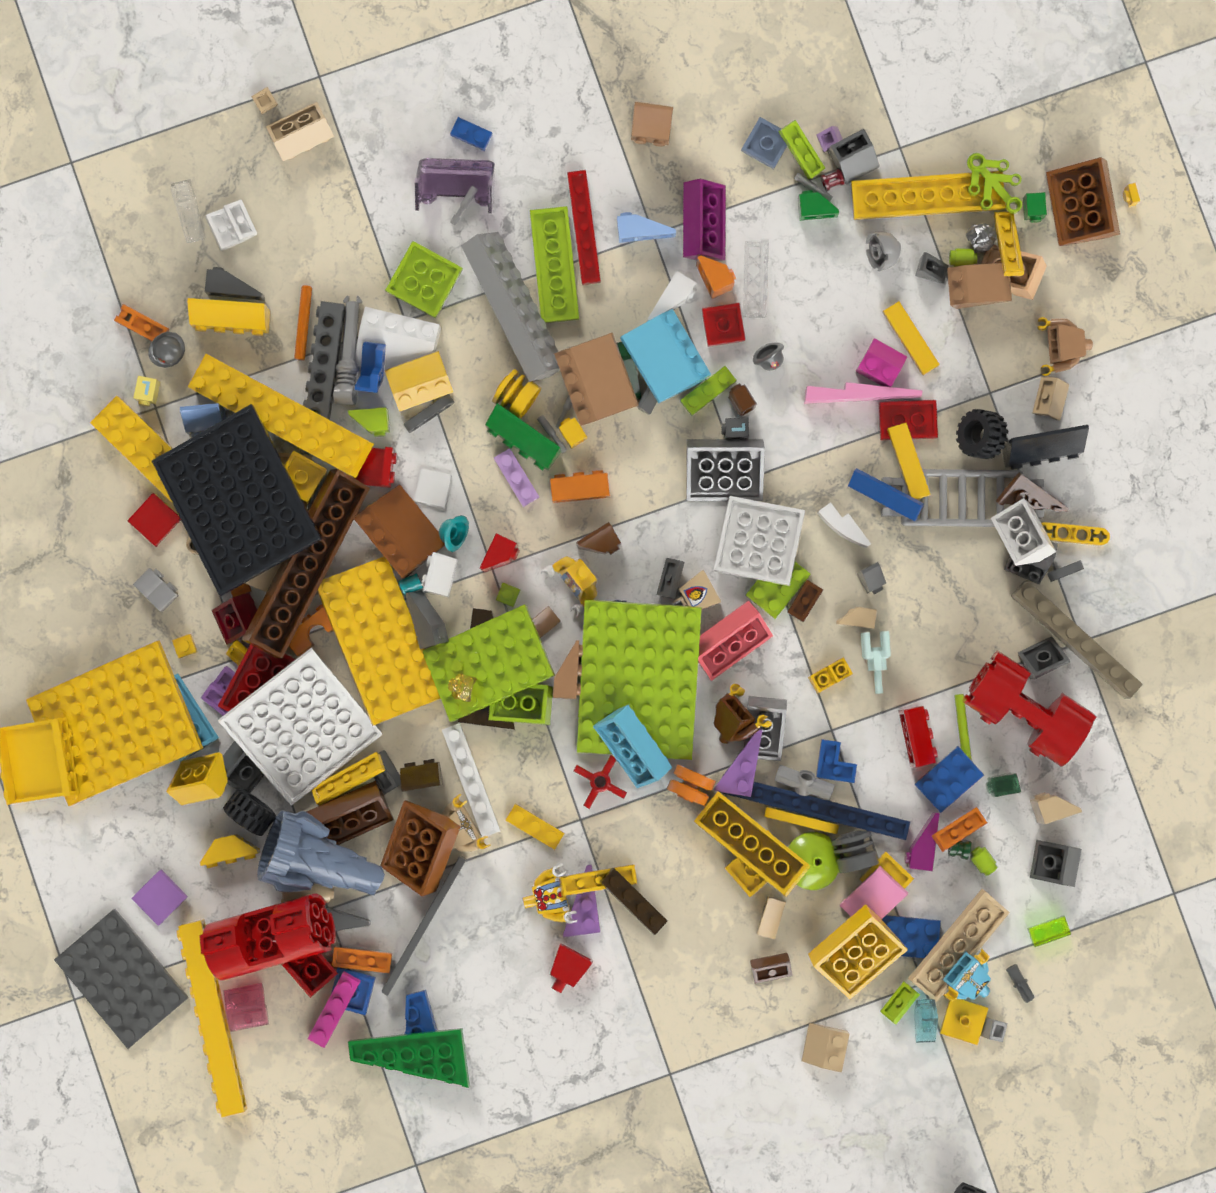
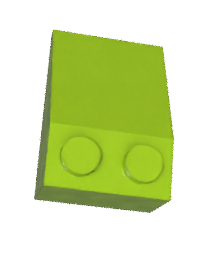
M536 684L491 704L489 720L550 725L553 687Z

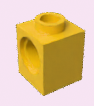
M569 417L560 423L559 431L571 449L587 439V435L575 417L573 419Z

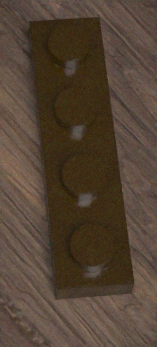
M611 868L600 880V883L653 935H656L667 923L668 920L615 868Z

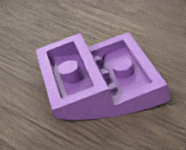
M228 666L223 668L215 681L209 685L201 696L202 700L222 716L228 713V711L218 707V704L235 674Z
M161 869L131 899L159 926L188 896Z

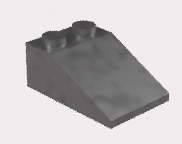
M749 696L747 710L756 719L754 723H757L760 715L768 716L764 723L766 721L772 722V725L768 728L763 726L758 728L762 730L758 759L781 761L787 700ZM750 736L747 739H744V747L749 742V739L752 736Z

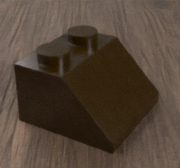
M429 759L423 760L422 765H416L415 762L405 763L404 768H400L401 791L443 785L440 762Z

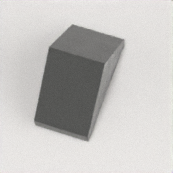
M924 252L919 260L915 276L944 283L949 265Z

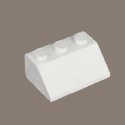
M1024 498L991 518L1016 566L1040 562L1056 552L1032 505Z

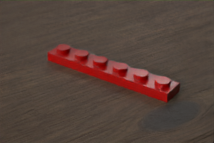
M586 170L567 172L582 285L601 283Z

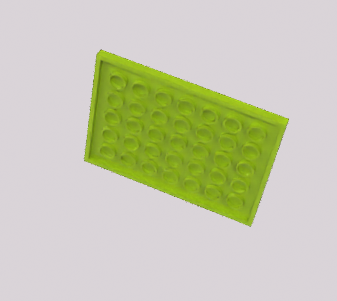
M585 600L577 752L613 755L593 726L617 709L629 705L641 724L645 726L651 738L657 743L664 756L668 759L692 760L702 607Z

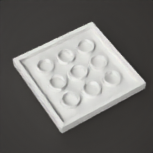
M730 496L714 571L790 586L805 510Z

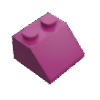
M874 338L856 372L880 386L891 387L902 369L907 356Z

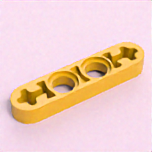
M1049 522L1041 523L1042 526H1045V530H1053L1052 526L1055 527L1053 531L1054 538L1051 537L1052 533H1047L1050 541L1101 546L1110 540V533L1104 528ZM1059 528H1065L1067 530L1068 534L1066 538H1060L1058 536L1057 532ZM1078 530H1084L1086 532L1087 536L1085 540H1079L1077 538L1076 534ZM1100 532L1105 536V539L1101 540V542H1099V538H1091V535H1098Z
M766 807L764 814L768 818L837 834L839 829L838 824Z

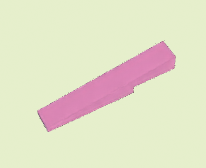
M848 382L845 383L844 390L807 386L804 404L920 398L923 390Z

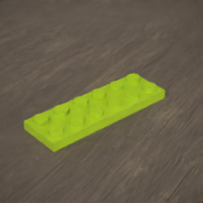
M568 207L530 210L541 318L545 323L579 320Z

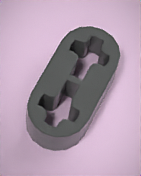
M1081 560L1051 571L1047 575L1050 582L1081 571L1084 567Z

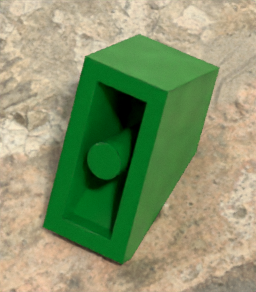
M807 190L798 196L800 221L837 218L839 215V209L818 192L813 193L812 190Z

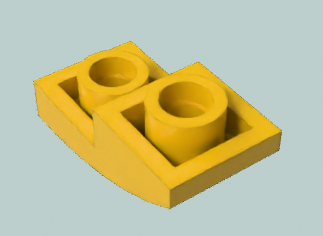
M843 657L810 675L808 679L818 694L852 675L853 672Z

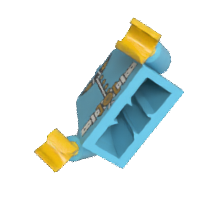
M983 949L974 957L965 952L944 977L943 981L949 985V990L943 996L951 1002L968 997L974 1000L978 995L983 998L987 997L990 993V988L987 984L991 981L988 975L989 968L987 964L990 956Z

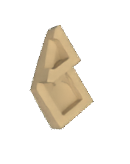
M862 607L850 609L845 616L836 621V624L875 629L877 610Z

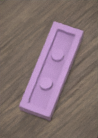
M510 448L494 457L495 462L523 507L540 498Z

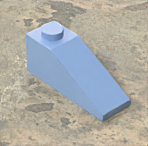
M625 212L617 216L619 243L676 237V229L637 214L632 215L631 212Z

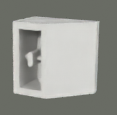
M435 552L432 553V556H428L426 567L429 568L428 574H424L422 579L424 590L428 593L449 597L458 560Z

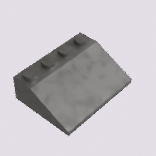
M687 439V501H729L730 496L763 501L765 453L763 439Z

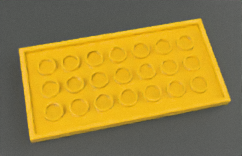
M381 557L323 579L317 592L372 726L441 699L424 658L423 650L425 649L419 648L411 614L387 559Z

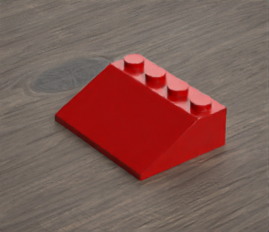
M250 644L218 707L229 712L295 661L296 658L286 653L282 659L274 658Z

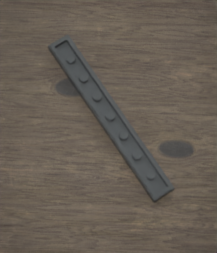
M458 857L383 987V994L388 996L466 862L467 859L465 857Z

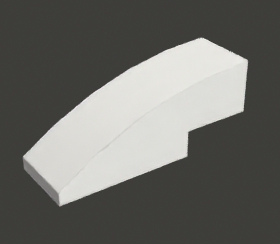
M831 502L817 512L824 523L843 538L865 548L871 545L849 513L841 517Z

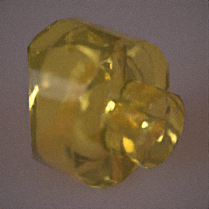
M458 674L455 678H452L448 684L449 691H452V697L470 702L471 691L477 679L464 674Z

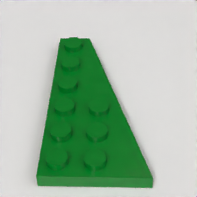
M463 1028L348 1041L350 1061L370 1066L375 1065L388 1070H397L405 1074L431 1080L436 1079L444 1081V1083L458 1084L466 1088L470 1087Z

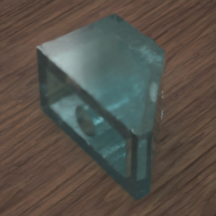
M935 999L915 1000L916 1043L935 1042L938 1024Z

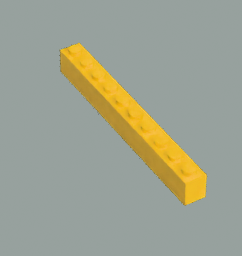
M205 919L179 925L177 938L182 942L183 949H181V955L187 964L185 973L187 979H190L192 986L190 987V995L195 999L196 1003L194 1013L196 1017H199L200 1025H198L200 1036H203L205 1043L203 1044V1052L205 1056H208L209 1061L207 1063V1070L209 1075L212 1074L213 1078L211 1088L213 1094L217 1096L216 1110L221 1114L222 1118L243 1113L248 1108L219 981L211 973L204 955L201 954L199 935L203 934L206 926Z

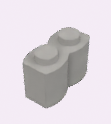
M149 568L133 585L159 611L163 612L179 596L176 593L178 589L171 582L167 584L162 579L164 575L159 570L155 569L153 571Z

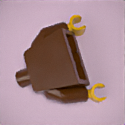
M732 684L730 686V693H726L723 698H720L715 706L716 715L713 723L715 728L721 733L719 741L723 744H728L732 741H742L758 732V728L761 726L768 728L772 725L771 721L764 723V720L768 718L766 715H760L757 723H754L756 719L736 697H741L745 693V689L738 684Z

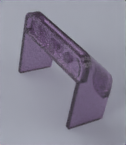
M421 159L415 178V211H419L421 202L423 204H432L437 199V196L465 197L471 186H474L478 189L473 197L475 202L480 206H488V213L492 214L495 163L489 160Z

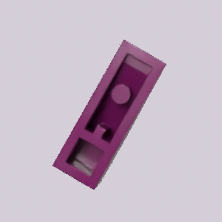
M933 812L910 846L909 852L905 853V864H907L908 868L933 871L936 842L932 835L938 832L940 813Z

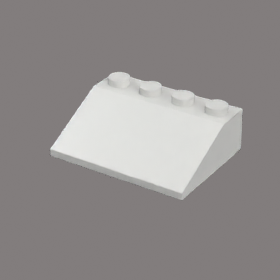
M365 307L355 353L357 367H361L363 342L386 344L384 373L389 368L434 353L441 327L436 323Z

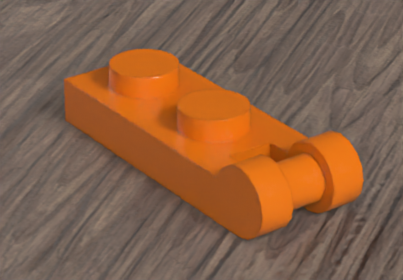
M122 304L119 316L116 315L114 319L118 324L150 341H153L161 333L169 332L170 330L125 304ZM128 314L132 315L129 322L125 320Z

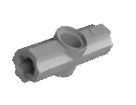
M783 765L779 766L775 777L776 782L793 787L799 795L807 796L812 794L830 801L835 787L832 783L815 778V774L811 771L801 770L799 772Z

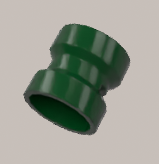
M968 840L959 841L948 848V856L955 857L957 855L961 859L968 860L972 842Z

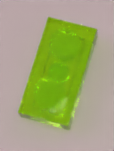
M1060 916L1027 928L1033 947L1071 935L1065 916Z

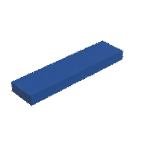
M857 468L854 470L848 487L913 521L917 520L924 503Z

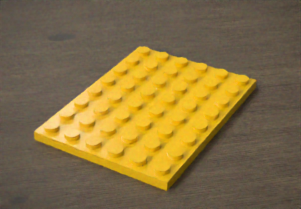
M160 640L26 699L34 722L67 717L79 790L78 794L64 796L68 806L77 804L203 749Z

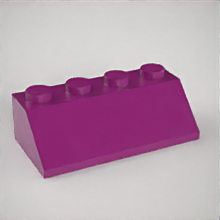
M701 178L683 182V258L697 260V257L704 256L715 261L725 260L726 185Z

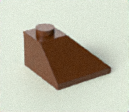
M610 522L577 541L576 544L582 550L612 555L620 550L618 546L621 545V542Z

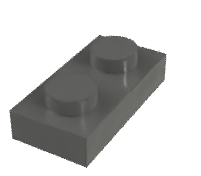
M666 558L656 595L675 599L685 562Z

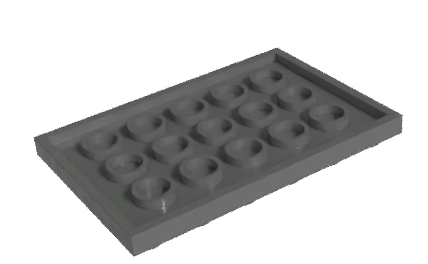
M116 909L108 913L54 959L127 1049L189 998Z

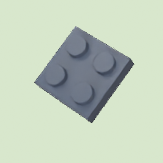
M760 117L741 151L774 169L787 145L778 132L781 128Z

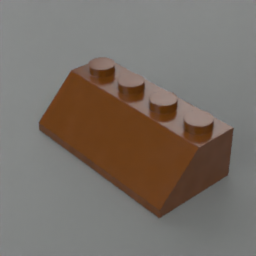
M376 781L306 811L330 830L329 835L324 838L336 841V845L347 842L394 820Z

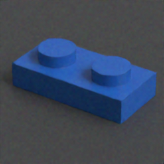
M458 117L450 135L485 151L493 133Z

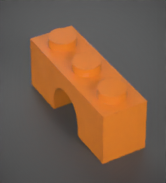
M323 604L316 608L317 612L312 616L308 614L302 619V624L299 625L289 644L298 657L314 646L309 636L310 630L314 626L321 625L328 633L333 631Z

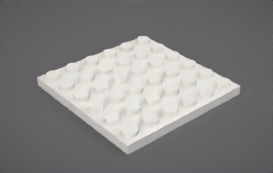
M312 647L218 719L223 728L291 806L383 735L377 725L372 726L367 713Z

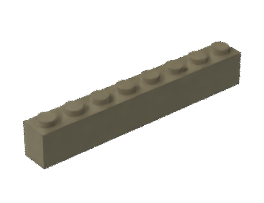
M1028 580L1024 581L1011 595L1016 602L1124 699H1130L1143 685Z

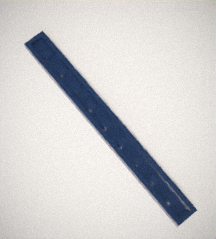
M753 782L751 797L720 792L903 840L907 839L910 821L809 795H799L793 791L758 782Z

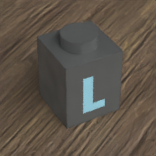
M749 417L725 418V423H721V434L725 435V439H748Z

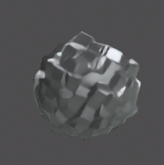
M986 223L975 224L966 232V238L971 242L976 253L989 251L994 245L996 233L991 225Z

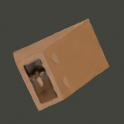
M576 640L554 677L553 698L576 699V696L581 693V684L577 683V677L582 674V664H578V658L582 657L583 646L579 645V640Z

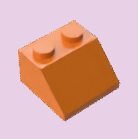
M697 257L696 267L711 299L733 290L736 277L732 269H728L726 264L707 257Z

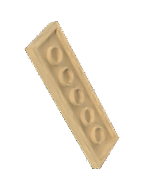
M981 889L908 979L937 1002L949 986L943 981L944 977L965 952L974 957L1010 912L985 890Z

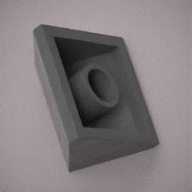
M1052 636L1018 652L1024 668L1031 673L1030 679H1037L1070 663V659Z

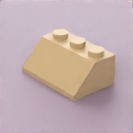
M317 102L266 126L283 161L293 159L297 154L309 151L314 146L325 143L334 137Z

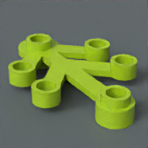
M980 153L971 154L967 159V166L972 171L971 185L968 188V193L971 196H976L980 192L978 182L979 174H981L985 178L983 200L980 203V207L983 210H989L992 207L991 194L993 188L1006 203V210L1011 214L1018 213L1022 208V201L1018 197H1011L999 182L1018 186L1022 180L1021 176L1016 173L1013 175L990 173L987 168H997L1000 172H1005L1009 168V162L1006 159H1001L1000 161L987 160ZM977 160L979 162V166H975L973 164V161ZM1000 163H1005L1006 168H1001ZM1013 177L1018 178L1017 183L1012 181ZM971 187H976L977 192H972ZM988 201L990 206L985 207L983 202ZM1010 204H1015L1016 209H1012Z

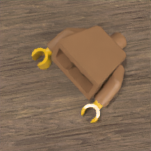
M1045 317L1038 319V322H1045L1046 324L1045 326H1037L1038 330L1043 331L1047 326H1051L1048 328L1050 364H1053V366L1043 365L1041 368L1047 367L1049 373L1042 374V376H1048L1053 371L1057 373L1070 370L1079 363L1081 357L1086 356V350L1092 349V340L1085 339V331L1077 328V325L1070 320L1051 319V321H1048Z

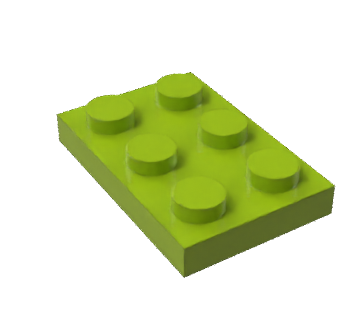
M794 562L790 586L757 580L745 596L776 619L811 573L797 562Z

